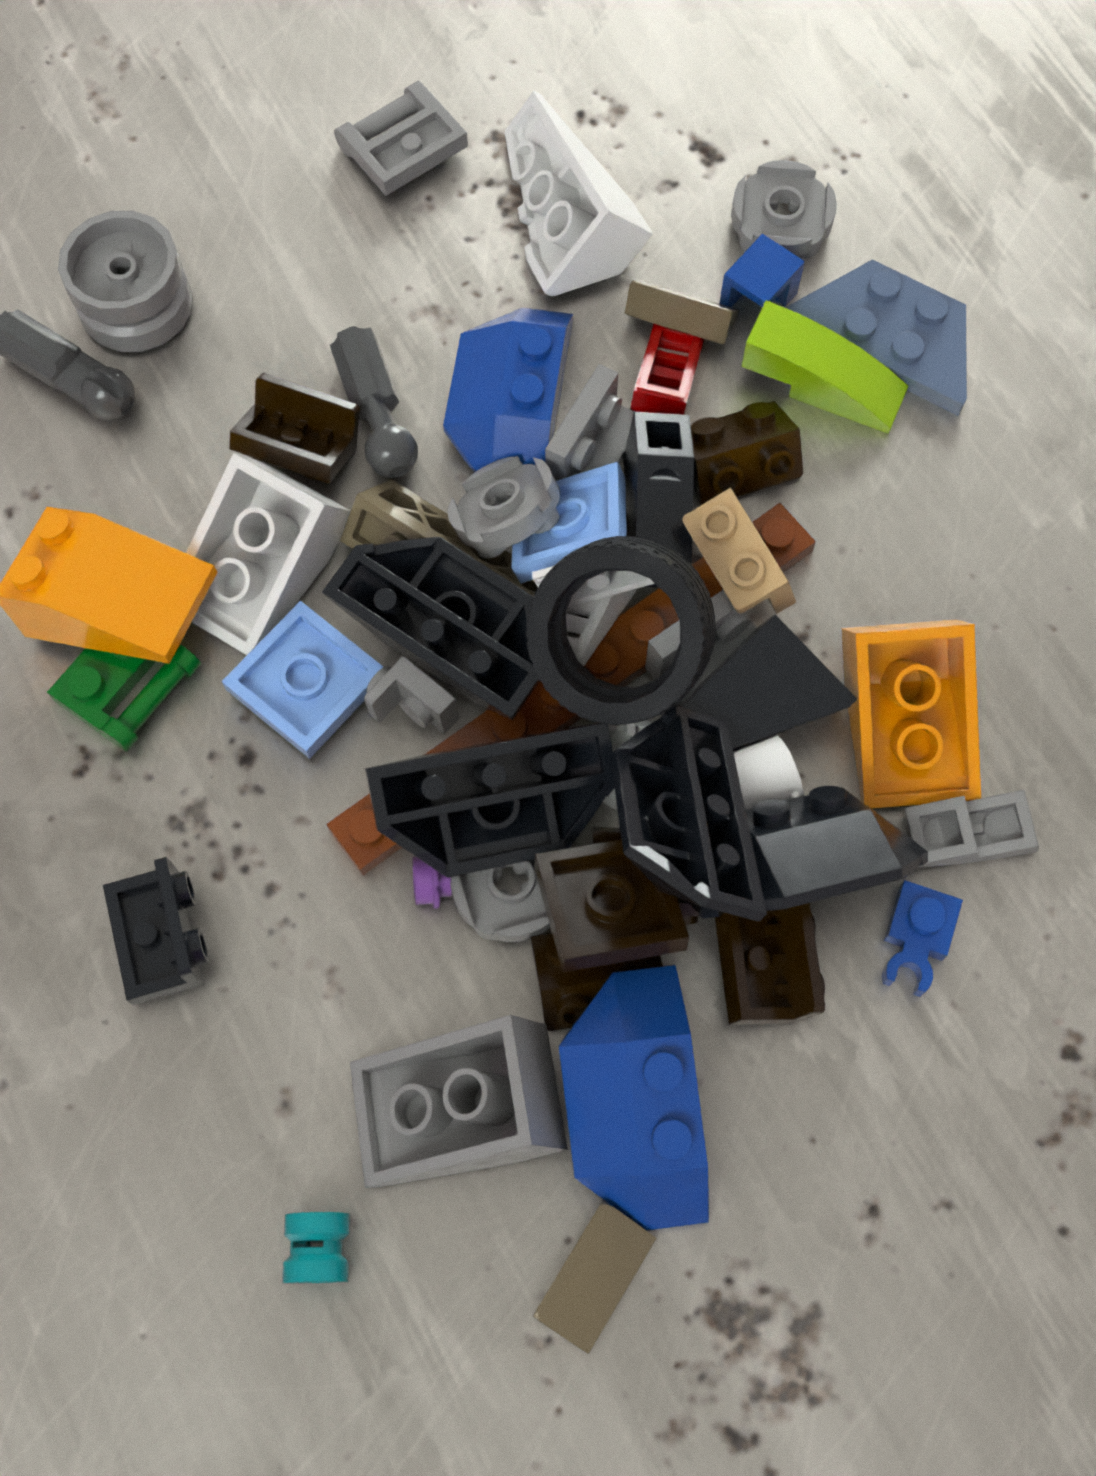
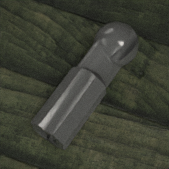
M18 309L13 312L4 311L0 315V355L50 387L59 389L77 400L96 418L106 421L120 419L131 410L135 402V388L132 381L121 370L103 365L82 352L74 343Z
M349 327L337 333V338L330 344V348L348 401L359 406V420H368L372 431L365 443L366 460L376 473L384 477L396 478L403 476L413 469L418 459L417 442L406 428L394 423L391 413L400 401L376 335L371 327Z

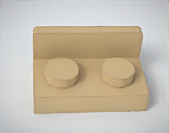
M731 488L683 516L682 521L737 613H744L768 599L776 614L796 603L789 581Z

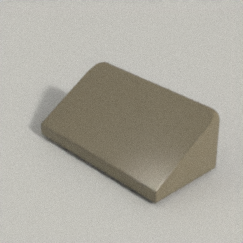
M632 280L629 285L624 314L719 344H725L738 317L739 310L643 280Z
M602 1200L532 1317L589 1354L657 1238L612 1205Z

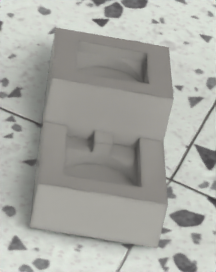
M1025 790L966 801L965 796L905 808L911 838L928 851V862L918 867L956 865L1038 852L1039 849Z

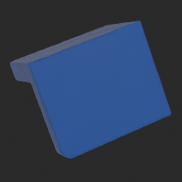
M762 233L724 274L719 304L732 307L744 295L761 307H763L766 300L770 302L775 300L786 307L798 294L805 261Z

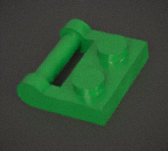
M179 645L170 664H163L117 719L110 715L156 661L85 648L47 693L57 704L113 744L128 752L139 739L136 732L184 676L191 678L201 666V662L188 649Z

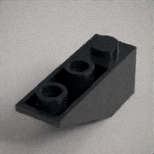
M634 412L623 455L629 536L641 537L661 543L676 551L692 565V537L682 521L683 516L693 510L694 453L689 415ZM651 584V585H648V586H644V587L659 588L656 584Z

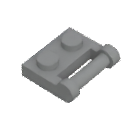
M416 81L406 87L403 96L354 125L347 122L334 130L336 141L347 157H352L385 196L468 147L467 132L420 81Z

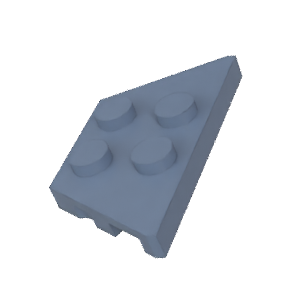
M872 259L785 307L831 329L862 348L908 385L907 391L959 416L967 399L966 304Z

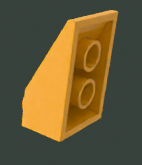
M46 507L0 583V606L25 637L170 664L218 572L215 566L96 514Z
M954 619L841 628L844 686L857 698L848 708L861 801L873 809L921 805L965 796L966 801L981 799L975 624Z

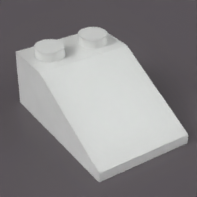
M233 453L186 551L187 554L214 565L218 572L192 623L248 655L294 608L327 565L342 536L350 510L265 462Z

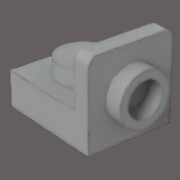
M404 656L392 668L385 666L380 669L367 686V694L364 697V701L370 716L379 723L399 703L403 711L418 725L425 728L431 723L443 734L459 719L456 699Z

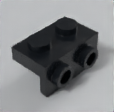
M167 856L154 860L156 868L154 871L103 885L126 1001L132 1005L204 985L201 965L209 963L208 950L201 929H192L187 909L196 906L193 885L188 872H179Z

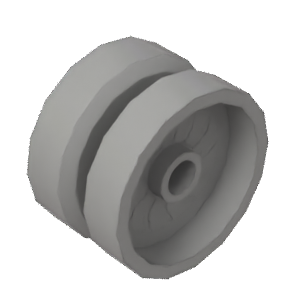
M109 211L91 217L70 233L60 249L58 271L64 287L76 308L85 331L100 345L118 352H144L164 345L184 327L191 314L193 294L169 230L154 217L136 211Z

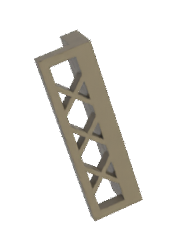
M390 479L356 495L340 539L342 543L353 549L356 545L373 544L376 546L402 540L442 537L531 596L535 595L534 592H536L538 587L533 580L520 584L511 568V553L504 550L500 555L493 558L480 557L475 548L462 543L452 527L447 513L396 481Z

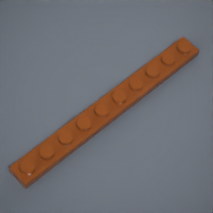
M778 503L752 522L783 573L813 552L816 541L781 503ZM704 557L692 564L701 579H703L711 598L723 590ZM658 588L620 615L584 667L596 678L619 687H626L647 672L645 665L648 641L679 620L669 596ZM540 681L513 721L488 709L426 754L566 729L579 721L581 717L561 706L558 700H554L550 696L551 694L544 689V685ZM370 793L326 824L329 832L362 876L402 848L376 830Z

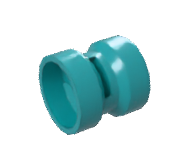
M302 1212L285 1214L284 1236L290 1241V1256L283 1262L282 1283L318 1284L348 1282L349 1261L342 1253L343 1240L350 1234L349 1213ZM310 1243H323V1247H310Z

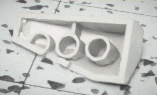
M533 91L504 133L512 179L520 183L523 204L518 207L519 220L528 226L530 243L524 247L526 260L544 293L554 297L620 275L640 252L653 233L631 199L543 96Z

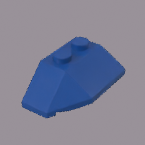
M520 308L460 334L443 429L474 473L492 462L507 457L518 456L522 465H536L533 457L541 459L546 463L545 449L555 434L573 325V314Z
M676 965L612 972L558 1045L574 1178L646 1231L708 1223V1161L691 1031Z

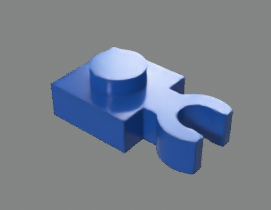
M906 880L903 881L899 887L884 938L885 942L900 946V950L883 968L882 983L884 985L890 986L895 981L898 968L907 967L915 973L917 978L913 995L921 997L929 989L933 981V969L927 960L928 956L943 961L948 956L963 899Z

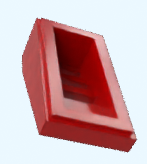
M653 324L635 384L630 409L635 412L685 415L704 339ZM660 347L668 350L688 353L689 355L687 357L679 354L658 350V348Z

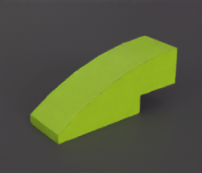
M767 300L746 341L741 367L791 385L789 397L889 434L907 392L908 385L859 346L831 329Z

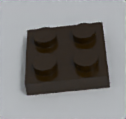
M622 840L535 854L534 869L563 973L687 951L689 934L677 898L660 892L623 854Z

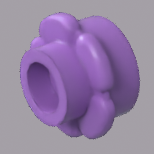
M412 857L415 905L433 904L434 909L439 908L440 897H451L452 895L451 877H445L419 858Z

